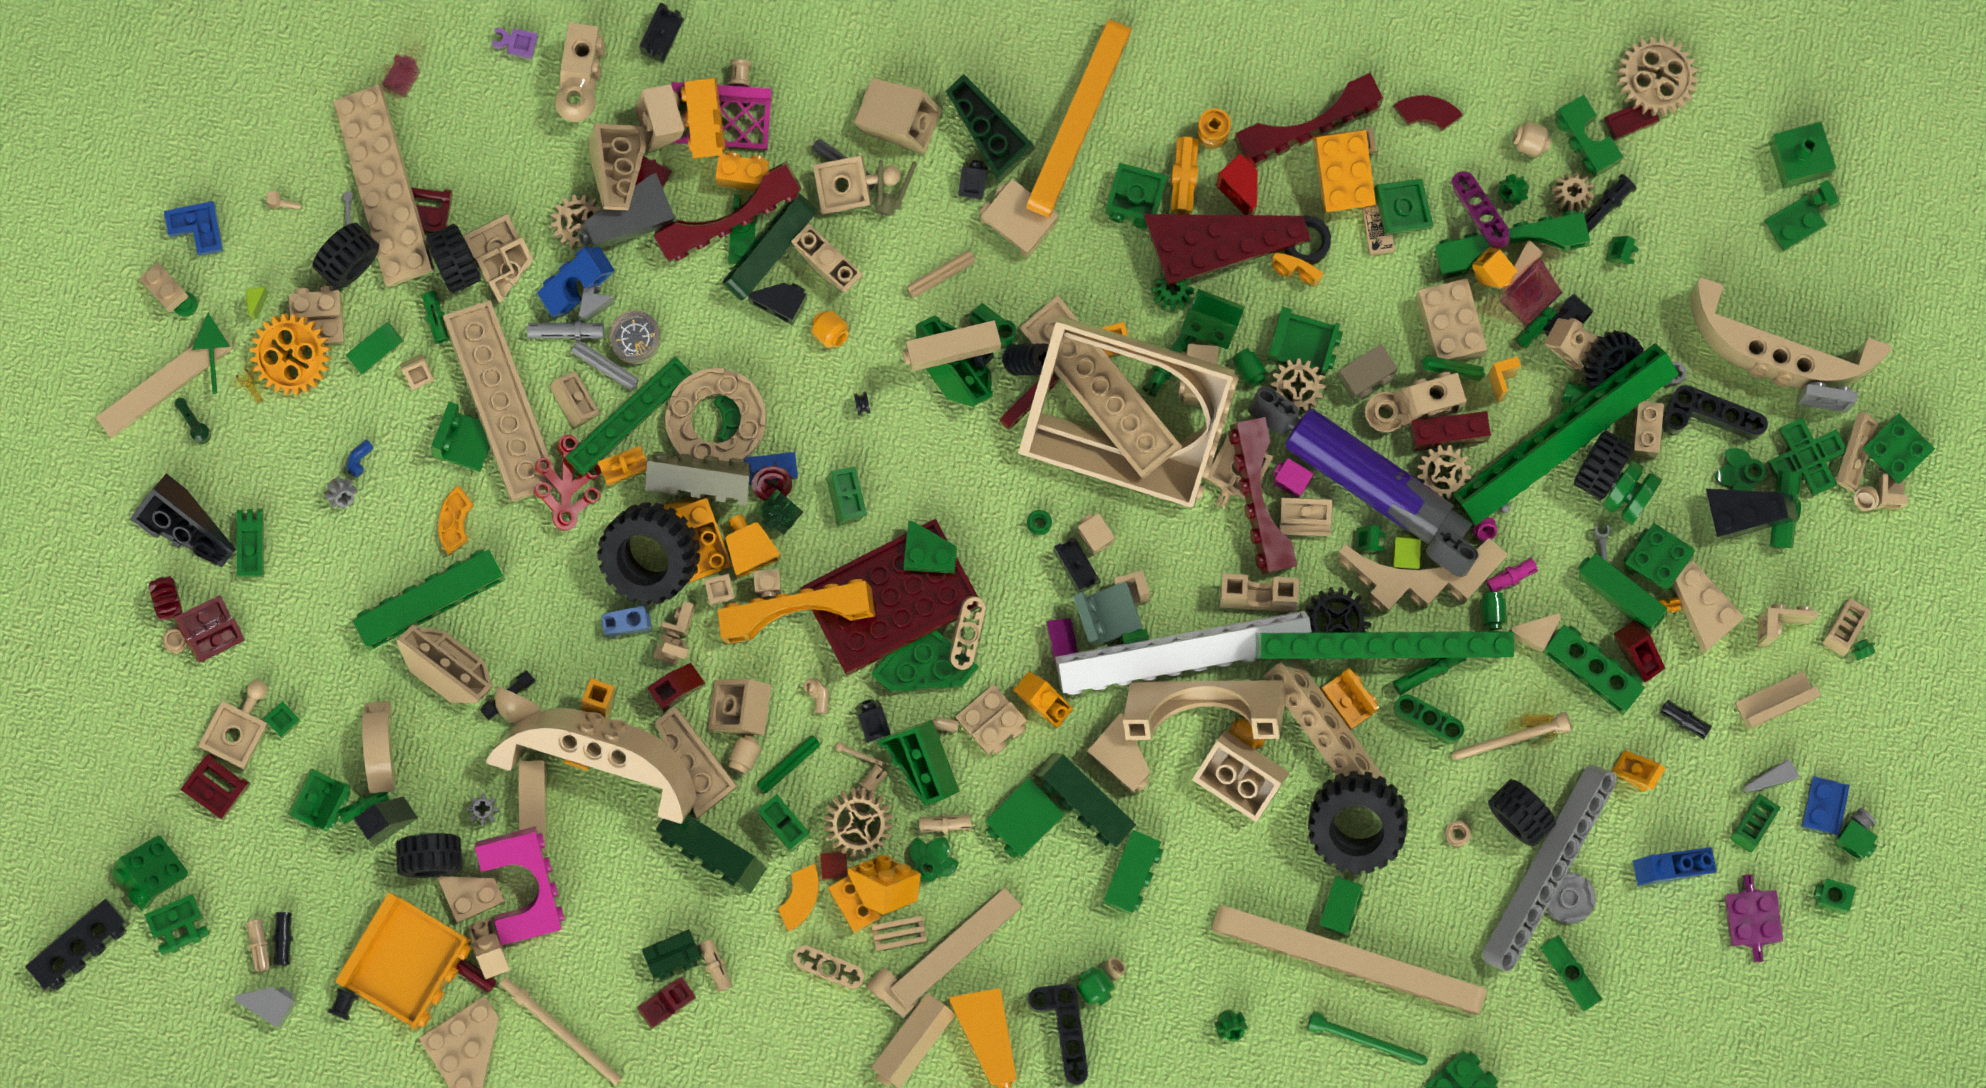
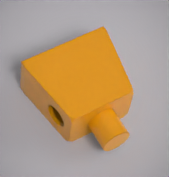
M742 514L728 520L734 532L725 536L737 580L781 560L779 551L758 522L747 525Z

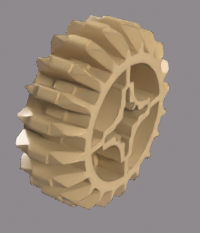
M852 787L850 789V796H847L844 790L841 791L843 800L836 796L832 798L833 802L837 805L836 807L827 805V810L833 814L824 815V820L831 822L824 825V830H833L827 835L828 840L837 838L833 843V847L837 848L843 844L841 850L843 854L849 848H852V856H856L857 849H861L862 856H866V848H870V851L875 853L874 844L877 843L880 847H883L884 842L880 838H890V834L884 829H893V824L885 821L893 819L892 813H884L890 809L889 804L880 806L884 800L883 796H879L874 800V790H871L869 795L866 796L865 787H861L860 794H856L855 788ZM853 803H865L874 809L871 811L870 809L860 811ZM846 807L850 817L843 823V826L838 828V816ZM853 812L855 813L856 817H858L860 820L866 819L865 821H862L864 832L862 831L861 827H859L857 824H851L854 823ZM879 816V827L870 836L867 826L874 821L873 818ZM855 832L863 840L853 841L843 836V834Z

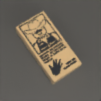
M1378 204L1362 207L1369 256L1394 253L1393 235H1385Z

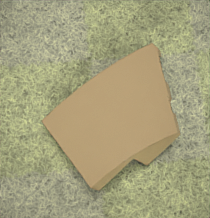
M507 213L462 235L476 265L498 303L504 300L506 294L533 261L523 237L518 235Z

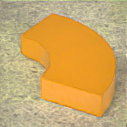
M459 485L445 499L439 516V538L448 556L469 542L465 533V520L474 504Z
M815 864L791 874L793 882L791 895L783 905L778 907L788 932L800 926L808 918L816 903L819 880Z

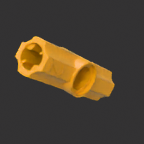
M1184 136L1178 138L1176 143L1175 163H1173L1171 179L1173 190L1170 212L1180 215L1192 214L1194 188H1196L1198 166L1196 164L1199 140L1193 137Z

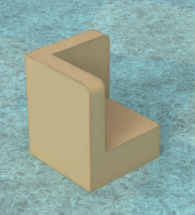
M1882 474L1878 478L1880 502L1877 508L1902 510L1908 505V495H1904V480L1897 484L1892 478H1888V474Z
M1143 570L1113 579L1114 585L1123 582L1128 583L1135 605L1150 602V592Z
M729 574L704 580L710 606L728 601L736 603Z

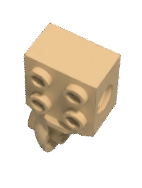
M576 23L568 24L560 70V87L555 97V108L563 119L571 122H580L587 119L593 113L596 106L594 90L597 87L596 81H600L602 70L599 66V58H604L606 44L603 43L604 36L600 35L599 27ZM573 96L581 98V101L575 105L568 102Z
M1440 373L1435 376L1436 379L1426 381L1423 378L1412 382V386L1402 387L1400 391L1393 393L1379 392L1373 395L1365 407L1366 420L1375 430L1384 433L1393 432L1402 426L1410 425L1414 420L1444 417L1460 413L1467 400L1458 373ZM1430 395H1436L1439 399H1433ZM1382 408L1388 409L1391 412V417L1388 419L1382 418L1379 415V410Z

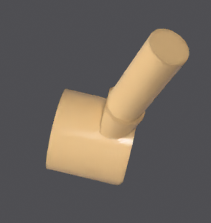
M267 192L268 207L272 209L279 207L301 209L302 204L280 200V192Z

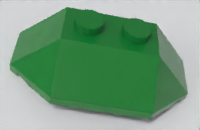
M934 315L917 323L915 326L916 339L956 330L957 328L941 321L939 317ZM972 357L925 368L948 400L974 407L993 396L990 370L986 365L984 367H975Z

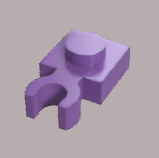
M495 28V34L503 36V39L500 42L492 41L494 48L503 49L508 47L507 52L509 55L533 59L538 40L537 33L513 28L512 35H510L502 28Z

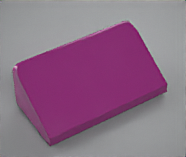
M1071 618L1046 621L1056 673L1058 672L1055 657L1078 653Z

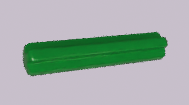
M1426 355L1421 360L1424 370L1437 373H1458L1460 378L1481 381L1485 377L1484 368L1481 366Z
M813 735L809 736L757 782V787L764 794L769 792L819 748L820 742Z

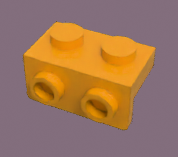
M1350 668L1321 688V691L1350 730L1379 710L1374 695L1366 691L1360 676L1356 672H1352Z

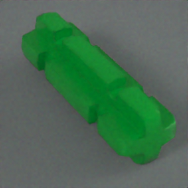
M1545 307L1540 315L1524 329L1525 332L1520 333L1516 338L1517 344L1522 348H1527L1533 342L1532 339H1536L1543 332L1548 322H1551L1557 313L1551 307Z

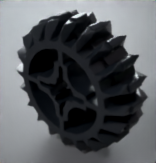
M1613 330L1611 333L1605 331L1604 337L1597 336V342L1590 343L1591 349L1584 351L1587 357L1581 360L1584 365L1580 370L1584 375L1582 380H1584L1590 390L1594 389L1641 354L1644 348L1640 345L1638 339L1627 332Z
M1330 587L1328 589L1329 596L1321 590L1319 592L1321 600L1313 596L1311 602L1314 606L1306 605L1305 610L1311 613L1307 615L1310 618L1312 632H1321L1316 620L1318 611L1323 613V617L1327 621V626L1322 632H1354L1351 629L1352 626L1347 621V617L1352 611H1354L1357 617L1356 632H1367L1364 629H1369L1372 625L1370 622L1364 621L1371 617V613H1362L1368 607L1367 603L1359 606L1358 603L1362 597L1358 595L1353 600L1351 598L1352 590H1349L1346 596L1343 595V587H1339L1337 594ZM1339 602L1347 606L1341 610H1334L1331 607H1327L1326 604ZM1344 614L1341 621L1343 625L1337 624L1329 630L1334 620L1331 617L1337 619Z

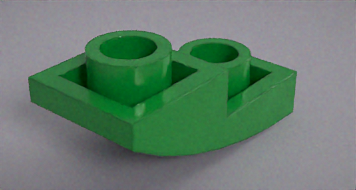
M388 321L354 347L346 356L362 375L382 358L389 355L404 340Z

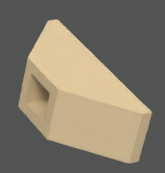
M809 224L791 241L816 272L828 283L844 293H847L863 276L853 264Z

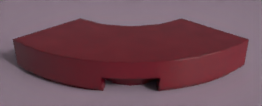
M1411 96L1393 105L1407 126L1416 122H1428L1444 131L1463 117V114L1454 105L1434 96Z

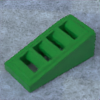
M1758 794L1730 839L1747 851L1753 852L1781 807ZM1759 805L1771 814L1768 816L1756 807ZM1754 814L1755 816L1763 820L1765 823H1761L1751 815ZM1746 823H1748V824H1750L1751 826H1753L1754 828L1758 829L1759 832H1756V831H1754L1753 829H1751L1750 827H1748V826L1746 825Z

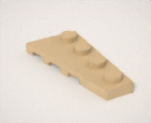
M676 706L655 721L663 742L682 760L691 776L697 797L693 811L696 818L699 819L738 788V785Z

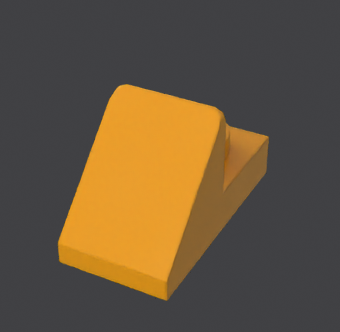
M1624 750L1612 772L1645 792L1648 788L1654 789L1666 768L1658 762Z

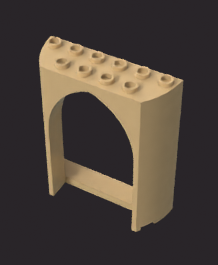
M1059 315L1054 326L1018 454L1193 508L1195 499L1201 500L1205 486L1200 484L1202 478H1208L1239 377L1234 376L1236 370ZM1063 337L1138 359L1171 372L1181 379L1195 394L1204 411L1206 424L1193 435L1179 440L1178 442L1182 445V448L1146 478H1141L1106 433L1042 413Z

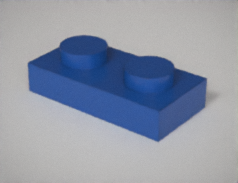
M795 452L754 456L745 459V463H749V484H752L756 470L760 471L764 465L772 467L776 464L779 468L785 467L786 471L791 474L792 479H798ZM774 478L773 480L767 479V482L776 481L777 478Z

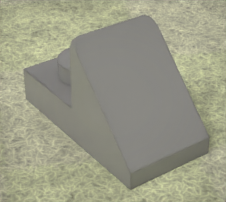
M602 284L590 288L584 287L579 312L581 322H588L615 303L612 296L596 294V292H601Z

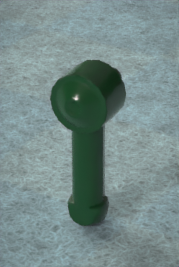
M177 398L174 403L175 408L180 411L190 426L192 439L198 444L207 443L211 438L210 429L205 424L199 423L184 398Z

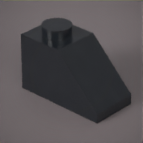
M784 282L751 292L748 300L750 304L794 325L807 302V294L804 293L805 289L795 283L789 285Z

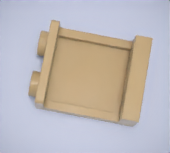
M1011 179L1008 184L1004 182L995 193L997 197L992 203L988 201L980 211L982 214L980 222L984 225L987 223L1019 248V253L1028 259L1058 223L1059 215L1053 211L1050 218L1026 209L1031 193Z

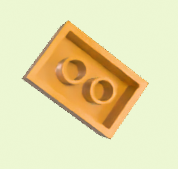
M1366 130L1314 136L1313 143L1322 210L1324 212L1376 205Z

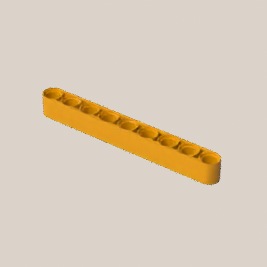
M1108 19L1031 192L1026 209L1050 218L1128 42L1132 27Z

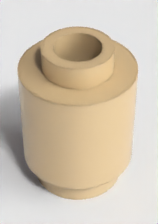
M745 735L744 739L738 737L728 759L730 761L728 767L736 772L747 775L748 771L752 770L761 751V747L758 746L759 741L748 735Z

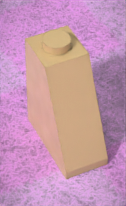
M1120 713L1087 750L1086 755L1133 795L1136 790L1142 792L1149 784L1148 776L1150 775V770L1136 740H1126L1123 724L1124 715Z

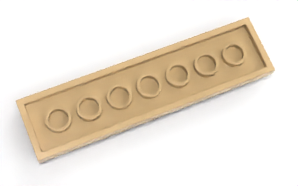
M377 84L335 100V109L371 236L379 244L377 257L385 285L392 287L435 271L382 86Z
M1057 295L1019 328L1032 344H1050L1054 326L1059 315L1076 321L1079 320ZM1063 337L1054 371L1141 478H1146L1182 448V445L1102 348Z
M491 300L443 315L444 324L510 502L512 503L535 495L534 487L540 482H546L551 489H555L543 474L535 470V463L540 458L546 457L549 460L550 458ZM540 462V467L546 470V463ZM538 487L540 493L546 491L544 487Z

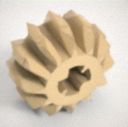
M1567 172L1564 174V179L1557 178L1556 184L1558 186H1553L1552 192L1556 195L1553 196L1552 200L1553 202H1561L1558 206L1559 210H1562L1565 206L1567 211H1572L1574 208L1577 213L1582 212V207L1586 209L1590 207L1589 201L1593 200L1595 195L1590 192L1594 188L1593 184L1586 185L1588 176L1583 177L1581 180L1579 179V172H1575L1573 178ZM1571 189L1576 190V197L1570 196Z

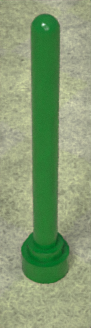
M1313 1011L1310 1016L1307 1031L1316 1034L1317 1032L1323 1033V1031L1420 1065H1425L1428 1061L1427 1057L1423 1054L1329 1022L1327 1018L1323 1017L1322 1013Z

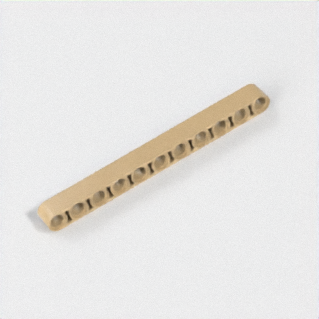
M1218 905L1211 928L1216 933L1475 1015L1481 1014L1488 991L1471 983L1223 905Z

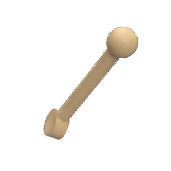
M838 742L835 745V749L838 752H847L881 768L885 766V762L850 749L842 742Z

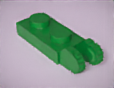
M734 194L733 211L741 206L740 194ZM756 215L753 216L755 220L749 224L741 226L739 223L732 227L733 231L730 233L729 264H737L755 242Z

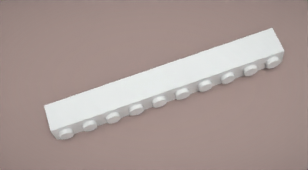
M1305 611L1057 656L1055 659L1059 685L1063 693L1073 695L1079 694L1083 689L1088 688L1101 690L1105 689L1107 685L1115 683L1118 685H1128L1132 683V680L1142 679L1149 681L1156 679L1158 675L1176 676L1182 674V671L1190 669L1193 671H1203L1207 669V666L1212 665L1224 667L1231 665L1233 661H1255L1257 659L1256 633L1311 632L1310 618Z

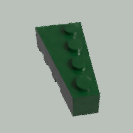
M963 74L946 90V93L1000 184L1035 150V147L975 84Z
M1052 753L1033 774L1041 782L1040 785L1050 794L1053 793L1059 799L1058 802L1067 811H1073L1078 816L1077 820L1086 829L1091 828L1097 833L1095 838L1105 847L1108 844L1112 847H1117L1136 826L1064 754Z

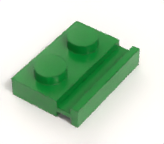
M1808 195L1764 221L1783 252L1827 226L1815 205L1809 200Z

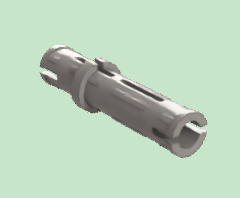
M575 321V323H528L527 336L528 339L570 338L576 341L587 338L604 339V323H582L581 321Z

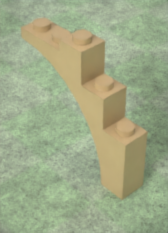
M1488 538L1476 549L1479 554L1478 559L1464 577L1456 576L1443 567L1425 570H1405L1381 565L1361 556L1346 544L1338 552L1337 557L1339 558L1338 562L1343 568L1348 571L1352 569L1359 575L1357 579L1367 588L1370 586L1373 588L1368 596L1371 599L1369 603L1377 611L1381 612L1383 610L1387 614L1406 592L1410 594L1409 599L1418 607L1422 605L1427 608L1445 587L1449 589L1448 593L1458 602L1462 600L1466 603L1506 559L1508 554Z

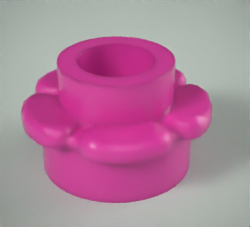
M1487 517L1473 528V534L1482 541H1486L1488 538L1492 540L1497 534L1495 520Z

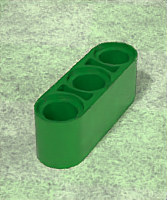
M1402 695L1394 704V714L1398 719L1446 744L1458 742L1464 734V725L1460 720L1412 695ZM1409 702L1413 709L1412 712L1403 713L1399 707L1400 703ZM1426 713L1432 714L1435 718V724L1426 725L1422 720V716ZM1448 725L1455 726L1458 730V735L1456 737H1449L1445 732V727Z

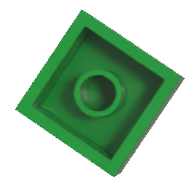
M1821 121L1773 134L1768 142L1783 189L1831 176L1836 169Z

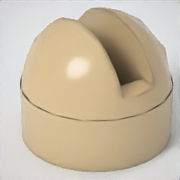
M1111 957L1103 967L1111 980L1119 979L1126 972L1124 963L1115 957Z

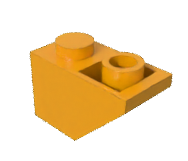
M1491 247L1472 264L1476 281L1480 285L1495 288H1504L1509 285L1513 280V276L1518 272L1500 249Z
M1030 671L1027 672L1013 690L1030 708L1056 728H1059L1073 710L1047 681Z

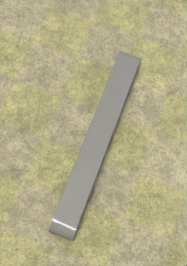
M1595 765L1586 767L1559 814L1556 825L1549 832L1485 946L1482 956L1485 963L1506 972L1512 970L1610 797L1616 785L1615 773Z

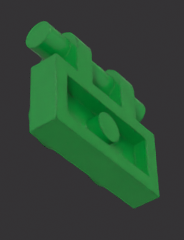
M193 894L144 914L154 939L162 936L166 939V943L158 946L161 955L169 952L173 954L180 951V947L192 942L196 944L202 941L201 938L210 935L206 925L197 929L194 922L203 919V916ZM186 926L188 933L175 938L173 931Z

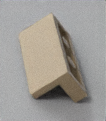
M1800 672L1737 701L1735 705L1747 730H1750L1816 700L1821 694L1817 686L1811 687L1805 673Z

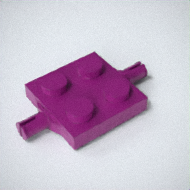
M1748 874L1742 875L1745 890L1736 894H1726L1724 898L1730 946L1752 947L1753 963L1764 962L1762 946L1768 943L1782 942L1783 935L1777 890L1761 891L1755 889L1754 875Z

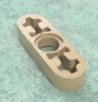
M969 596L961 604L949 654L951 664L960 670L969 668L973 663L986 611L985 603L977 596ZM973 601H976V605L980 607V610L974 611L973 619L978 620L977 624L971 621H963L964 616L970 618L971 611L967 609V606L972 605ZM967 625L974 628V636L969 640L963 639L960 635L961 629ZM958 641L965 645H971V649L965 647L964 654L968 659L967 661L963 660L961 664H958L959 661L955 658V655L961 654L962 646H957Z
M800 946L794 952L793 959L796 966L804 971L852 990L858 989L864 983V973L856 965L810 946ZM805 951H809V956L817 960V955L822 956L817 964V970L812 969L814 963L809 961L805 965L801 964V959L798 957L799 953L804 954ZM827 960L835 962L837 966L836 971L831 975L824 974L821 969L822 964ZM841 965L846 966L843 971L849 974L853 970L857 971V976L860 978L859 982L854 981L853 984H849V979L841 975V980L835 979L840 973Z

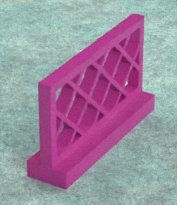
M671 82L673 92L676 91L679 99H682L681 87H684L685 83ZM717 85L720 102H725L720 107L721 112L730 121L723 129L725 131L733 125L741 134L734 142H727L725 139L726 147L768 150L772 89ZM730 103H737L743 110L734 119H731L723 110ZM741 103L750 105L745 108ZM755 104L765 105V115L758 121L748 112ZM746 113L755 124L743 133L734 122ZM763 121H764V129L759 125V124H760L761 122H763ZM758 127L763 133V144L752 143L746 135ZM690 133L685 138H681L672 143L688 144V137H690ZM744 138L748 143H741L739 141Z

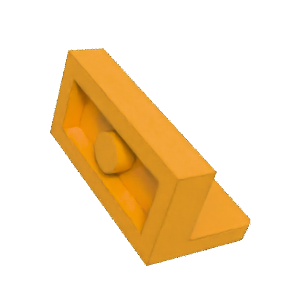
M1518 356L1494 363L1488 373L1497 402L1503 401L1508 392L1505 380L1515 377L1521 366Z

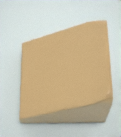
M423 354L400 364L411 390L435 380Z

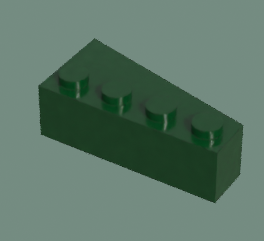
M690 815L686 816L682 824L663 818L655 830L662 836L660 839L662 843L670 848H673L674 845L681 849L680 854L691 861L697 859L702 862V868L712 874L717 872L722 875L721 879L732 887L737 885L749 894H751L767 869L754 855Z

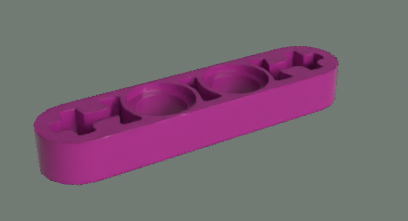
M1467 171L1456 173L1452 178L1453 191L1487 243L1496 249L1507 246L1510 242L1509 229L1474 176ZM1459 183L1468 184V191L1466 192L1464 185ZM1474 197L1482 200L1477 205H1472L1468 202ZM1483 215H1491L1492 217H1494L1489 222H1483L1480 220V218ZM1494 228H1496V232L1498 233V235L1502 236L1501 238H1498V236H1494Z

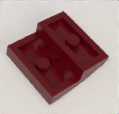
M221 595L173 617L185 642L198 662H202L245 641L235 618H231Z

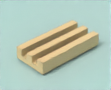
M922 916L872 925L876 952L927 942ZM915 923L919 924V927L878 935V930ZM914 933H920L921 935L918 938L880 945V940Z

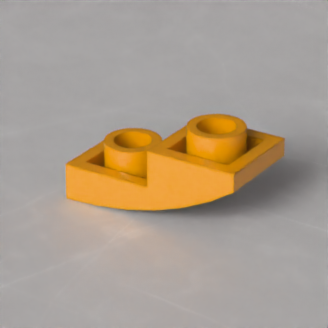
M1275 253L1271 260L1273 269L1279 275H1286L1291 278L1297 271L1299 273L1298 277L1304 283L1312 284L1315 287L1321 282L1324 273L1311 264L1290 255Z

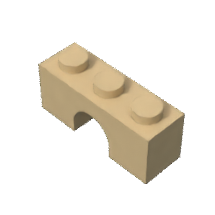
M1223 573L1220 585V608L1295 613L1298 605L1299 578L1273 577L1271 582L1255 583L1248 580V575Z

